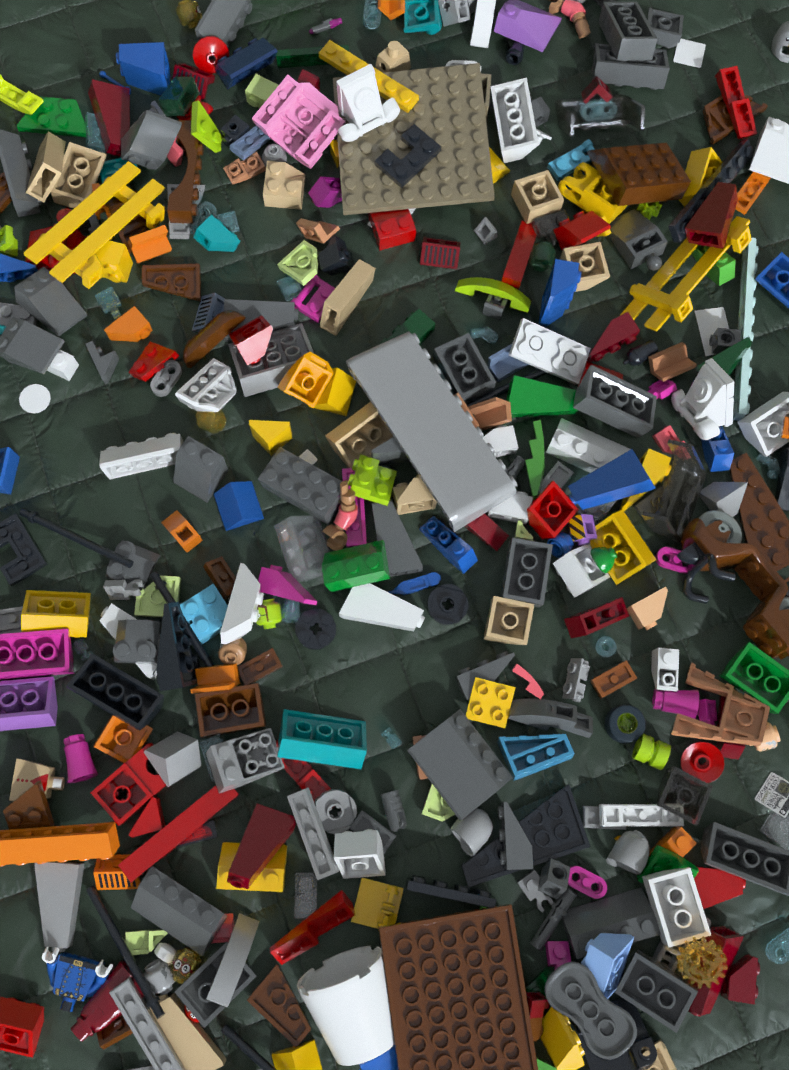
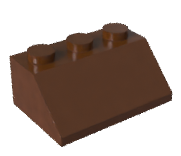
M259 683L233 687L229 690L195 694L200 737L207 738L267 727Z

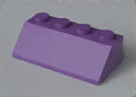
M53 676L0 681V731L56 726L58 705Z

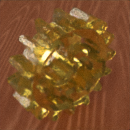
M702 936L701 941H697L696 937H693V943L691 944L686 940V948L679 947L681 955H676L677 968L681 972L683 980L688 978L689 985L691 986L697 982L700 989L702 984H706L708 988H711L710 982L712 981L718 985L717 978H724L723 970H728L725 962L727 958L721 946H716L713 939L707 943L704 936ZM700 957H702V960H703V962H704V963H703V966H704L703 968H702V966H701V964H700V962H701V961H700Z

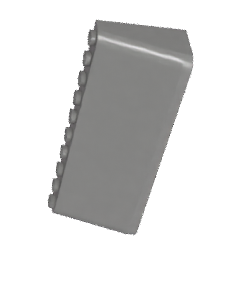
M408 331L351 357L346 361L350 374L357 381L358 385L361 386L442 509L444 516L450 522L449 525L456 532L515 495V487L518 485L513 476H508L504 471L506 466L502 460H497L494 456L495 450L490 443L486 444L483 440L484 434L479 427L475 428L472 424L473 418L468 411L464 412L462 409L460 398L457 395L453 396L450 391L452 388L449 382L440 377L441 371L436 364L432 365L429 360L431 357L425 348L421 349L417 335L415 333L411 334Z

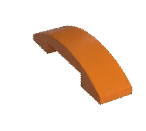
M753 171L737 193L738 201L735 209L745 215L771 177Z

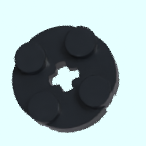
M453 584L441 585L434 589L428 598L427 608L429 615L442 625L457 624L467 613L468 599L458 586ZM447 599L451 600L450 603L453 605V608H449V610H446L445 606L442 605V602H446Z
M314 608L301 614L295 625V633L299 642L304 647L310 650H321L334 640L336 636V623L332 615L327 611ZM315 624L322 628L321 631L317 632V635H314L313 631L310 630V627H313Z

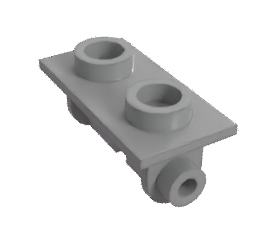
M583 658L570 659L567 667L566 682L563 686V699L581 702V699L584 698L586 685L580 683V679L587 681L590 666L588 665L589 662Z

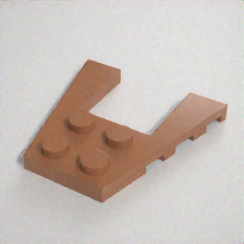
M691 663L685 684L726 697L719 727L677 713L671 735L761 746L770 707L746 693L744 695L734 690V686L729 683L725 685L715 679V675L708 671L703 672L696 668L694 663Z

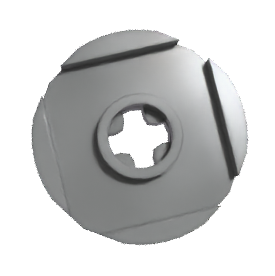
M339 789L327 790L315 800V806L324 831L338 834L345 832L351 827L356 818L357 808L352 797L345 791ZM333 806H336V808L341 809V811L337 813V817H334L333 814H329V811L332 810Z

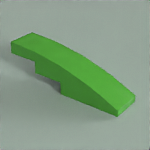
M541 420L533 421L536 439L529 440L532 459L525 460L533 501L540 495L545 467L544 437Z

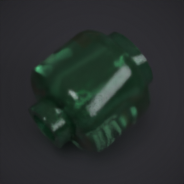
M541 241L532 247L529 263L536 271L543 272L553 266L556 256V250L549 242Z

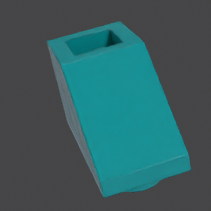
M210 215L197 228L193 237L208 251L234 252L240 243L237 235L230 232L213 215Z

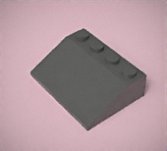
M461 709L407 750L460 821L513 778Z

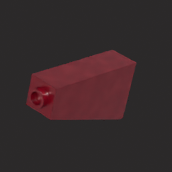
M92 79L88 95L106 153L120 157L121 139L130 129L129 88Z
M723 182L716 184L685 227L688 243L720 249L724 248L738 201L736 184Z
M256 804L229 869L227 882L236 888L249 889L293 833L296 825L295 817Z
M725 926L709 928L711 936L702 939L689 979L691 983L699 987L698 993L688 1012L700 1017L711 1013L743 940V935Z

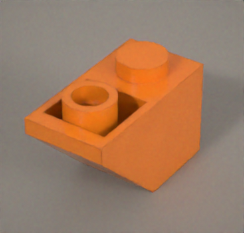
M178 510L161 522L186 553L203 541Z

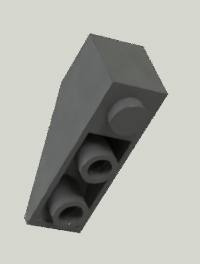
M506 651L496 656L497 659L489 662L488 659L477 663L478 667L473 670L467 667L458 671L459 675L455 679L464 700L470 699L475 677L494 682L515 656L514 652L508 654Z
M501 802V806H498V819L502 820V829H499V841L503 842V851H500V863L504 865L506 870L533 869L532 845L508 803Z

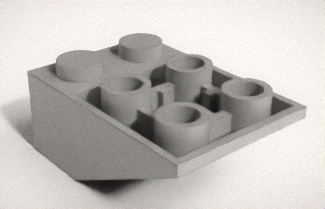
M271 728L209 747L206 755L219 793L241 787L285 768L282 759L277 757L278 747Z

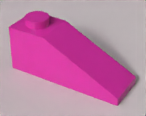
M270 565V568L261 567L258 580L260 592L306 604H317V600L290 573L282 571L283 567Z

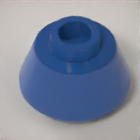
M564 532L558 533L555 538H548L547 544L553 545L551 554L557 558H561L572 551L574 546L572 537Z

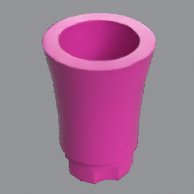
M655 688L652 697L653 709H660L661 711L675 714L679 713L695 719L699 708V691L678 690L675 692L656 690Z
M76 734L65 738L63 742L65 746L68 783L82 782L96 777L98 772L94 766L85 735Z

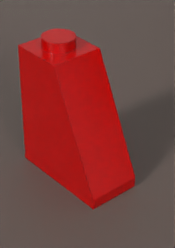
M696 866L699 872L694 881L703 909L743 894V889L746 886L745 879L717 868Z

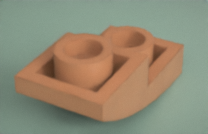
M255 152L244 161H240L238 158L223 169L231 183L236 184L264 172L266 166L259 154Z

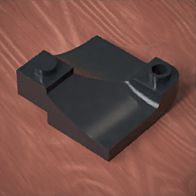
M624 998L611 1002L623 1008L632 1016L636 1024L637 1036L632 1046L615 1059H603L595 1055L588 1048L579 1027L572 1021L581 1041V1046L585 1053L583 1056L589 1070H646L656 1061V1047L645 1028L637 1007ZM647 1049L650 1055L644 1056L641 1050Z

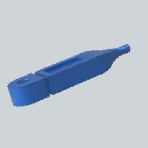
M436 572L403 581L392 591H388V593L408 595L437 586L440 583L441 577Z

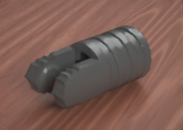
M395 790L381 794L382 804L391 831L396 832L399 829H404L407 826V821L399 791Z

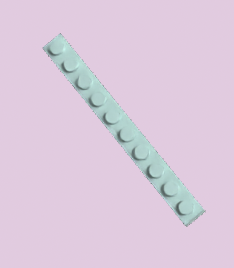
M751 238L750 243L742 251L738 330H741V340L749 336L751 341H753L754 337L751 329L755 319L752 311L756 302L753 293L757 281L754 280V274L757 271L755 257L758 254L756 238ZM750 347L735 368L733 420L737 421L744 418L750 409V404L747 403L751 391V386L748 384L752 373V368L749 365L753 355V350Z

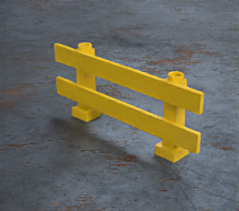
M128 161L111 177H107L101 186L47 233H43L24 252V256L38 264L44 257L50 254L60 261L49 271L50 275L63 283L75 272L82 277V284L90 289L102 278V266L96 261L90 264L87 260L138 214L146 219V226L149 229H154L164 220L165 207L160 203L153 206L151 202L165 190V187L152 179L137 193L131 190L126 185L141 170ZM113 196L124 203L122 207L74 250H70L61 243Z
M736 216L731 222L724 248L710 247L670 294L664 293L660 290L699 246L698 244L688 243L686 238L646 286L640 283L631 286L630 295L634 299L620 315L629 312L633 320H635L649 304L658 309L644 324L646 328L657 332L672 314L676 321L682 323L693 310L689 296L690 292L731 245L734 252L741 253L752 240L748 226L750 220Z

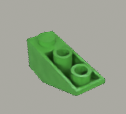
M699 245L692 253L695 260L698 262L710 247ZM725 252L708 271L706 276L718 286L735 278V259Z

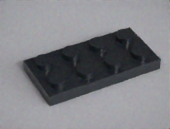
M412 875V879L407 878L405 887L410 891L486 907H495L496 899L487 890L476 888V892L469 891L470 888L464 885L455 884L454 888L448 887V883L435 879L433 883L426 882L425 877Z

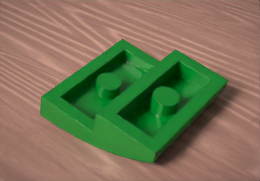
M657 845L649 856L647 865L642 873L637 874V879L639 882L644 883L642 876L664 870L687 867L691 868L693 878H695L699 869L680 855Z

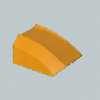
M308 352L293 364L277 388L314 408L332 378L333 370L328 361L312 352Z

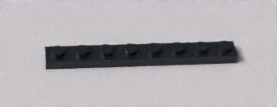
M742 139L668 226L674 243L681 242L685 238V227L718 182L731 183L751 159L753 148L750 145L749 139Z

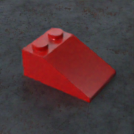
M409 209L367 213L379 251L415 241L416 228Z

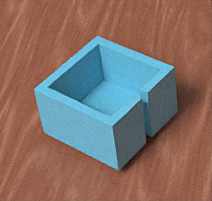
M212 584L180 604L184 617L191 624L192 630L203 644L220 634L228 607L215 585Z

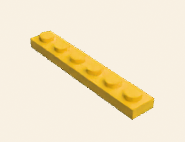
M331 40L319 52L320 59L346 75L369 65ZM374 68L379 95L386 100L394 98L400 109L409 113L419 101V95Z

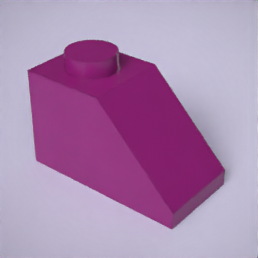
M320 177L308 192L312 202L317 207L330 208L342 201L341 178Z

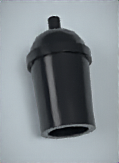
M650 339L634 348H630L623 364L626 365L628 363L631 366L641 365L649 356L658 353L657 345Z

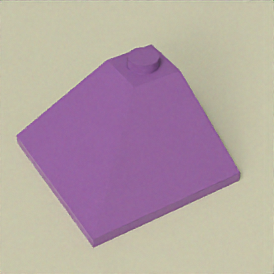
M509 0L504 3L498 13L494 32L543 52L562 18L520 0Z

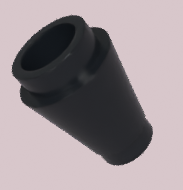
M514 41L506 52V60L509 64L518 65L522 62L525 45Z

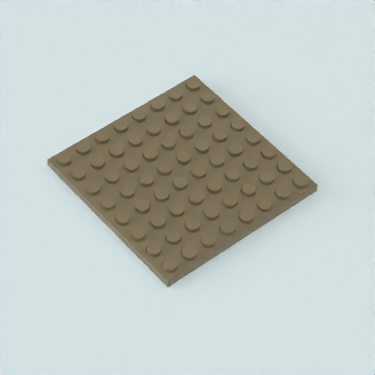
M480 63L385 72V75L418 94L419 101L409 113L400 109V113L395 120L389 123L386 122L383 126L380 125L364 133L362 137L359 136L354 141H343L339 133H337L344 215L494 201ZM343 77L333 78L334 101L337 106L338 95L336 81ZM380 96L381 104L383 105L387 100ZM339 112V116L346 122L344 125L350 124ZM415 124L441 146V152L401 188L376 167L374 161L387 148L402 160L412 149L401 140V135Z

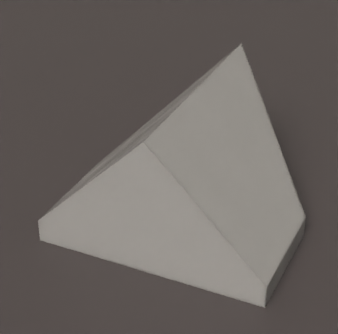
M713 482L699 491L698 495L710 511L718 510L734 517L738 514L748 482Z

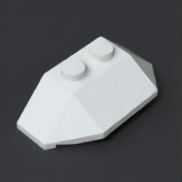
M213 358L176 392L175 396L180 402L196 411L218 412L237 392L231 375V368Z
M240 563L220 631L222 644L238 640L251 631L253 622L258 620L259 610H257V607L262 605L264 593L260 592V583L243 563Z

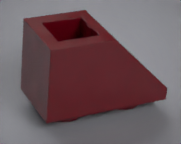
M745 954L730 967L722 985L721 996L723 998L755 1005V999L758 997L756 979L760 973V964L757 957Z

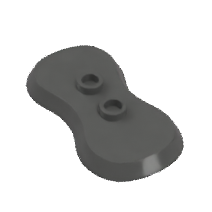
M568 962L558 967L549 976L545 984V995L549 1004L557 1012L570 1018L579 1027L588 1048L595 1055L611 1060L621 1056L632 1046L637 1036V1028L632 1016L623 1008L610 1002L603 995L594 975L586 966L577 962Z

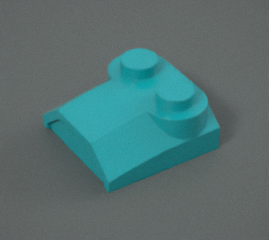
M405 0L404 32L425 31L429 35L438 33L442 27L438 0Z

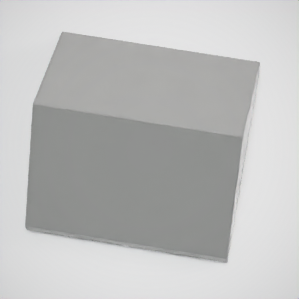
M178 731L144 751V754L167 787L201 767L198 739Z

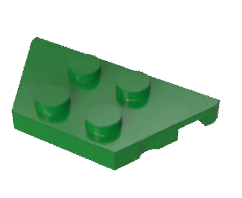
M40 96L44 102L32 115L25 114L17 124V129L20 132L42 134L50 132L54 135L90 137L78 103L74 99Z

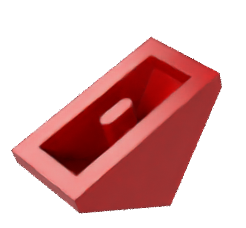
M151 798L129 833L130 837L160 831L166 826L160 798Z

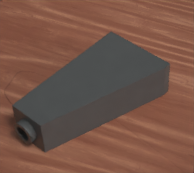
M224 299V311L234 310L246 317L231 332L261 315L272 326V331L293 326L294 320H298V308H295V302ZM229 335L224 338V342L231 341Z
M389 501L388 506L376 502L372 503L376 541L384 540L390 577L421 573L423 569L422 563L393 502Z

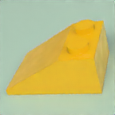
M648 449L639 460L654 486L658 482H662L665 476H668L672 467L669 465L671 457L652 449ZM647 492L624 498L619 511H626Z

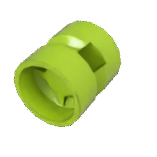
M643 733L635 743L632 759L642 763L648 761L649 766L662 770L668 761L671 745L660 740L654 742L653 737Z

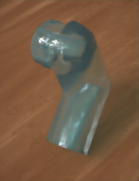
M488 326L470 330L472 339L482 337L489 343H495L498 340V334Z
M760 453L757 460L768 466V478L776 479L781 472L778 461L770 455L765 457Z

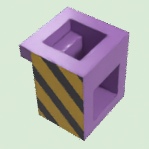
M579 514L569 520L570 535L573 542H578V546L588 545L590 540L597 539L593 515Z

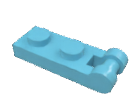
M588 139L582 145L548 163L547 168L557 181L573 173L578 164L582 162L589 164L592 162L590 157L584 154L588 150H595L592 141Z

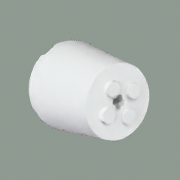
M364 946L339 953L322 961L324 966L316 971L314 968H311L299 979L297 983L298 991L338 1064L351 1066L367 1062L385 1053L395 1044L384 962L380 947L372 950L370 946Z

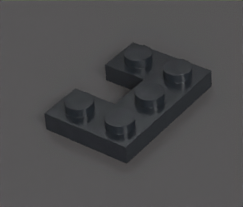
M415 124L401 135V140L412 149L402 160L387 148L374 161L375 166L401 188L441 152V146Z
M16 513L0 522V548L10 543L17 555V558L2 566L0 570L9 585L14 586L47 566L48 563Z

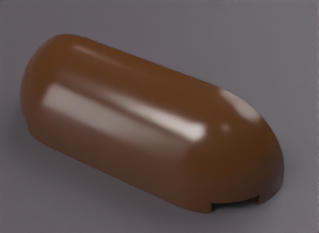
M226 310L217 314L186 343L183 350L185 365L188 368H192L244 321L246 317L234 310Z

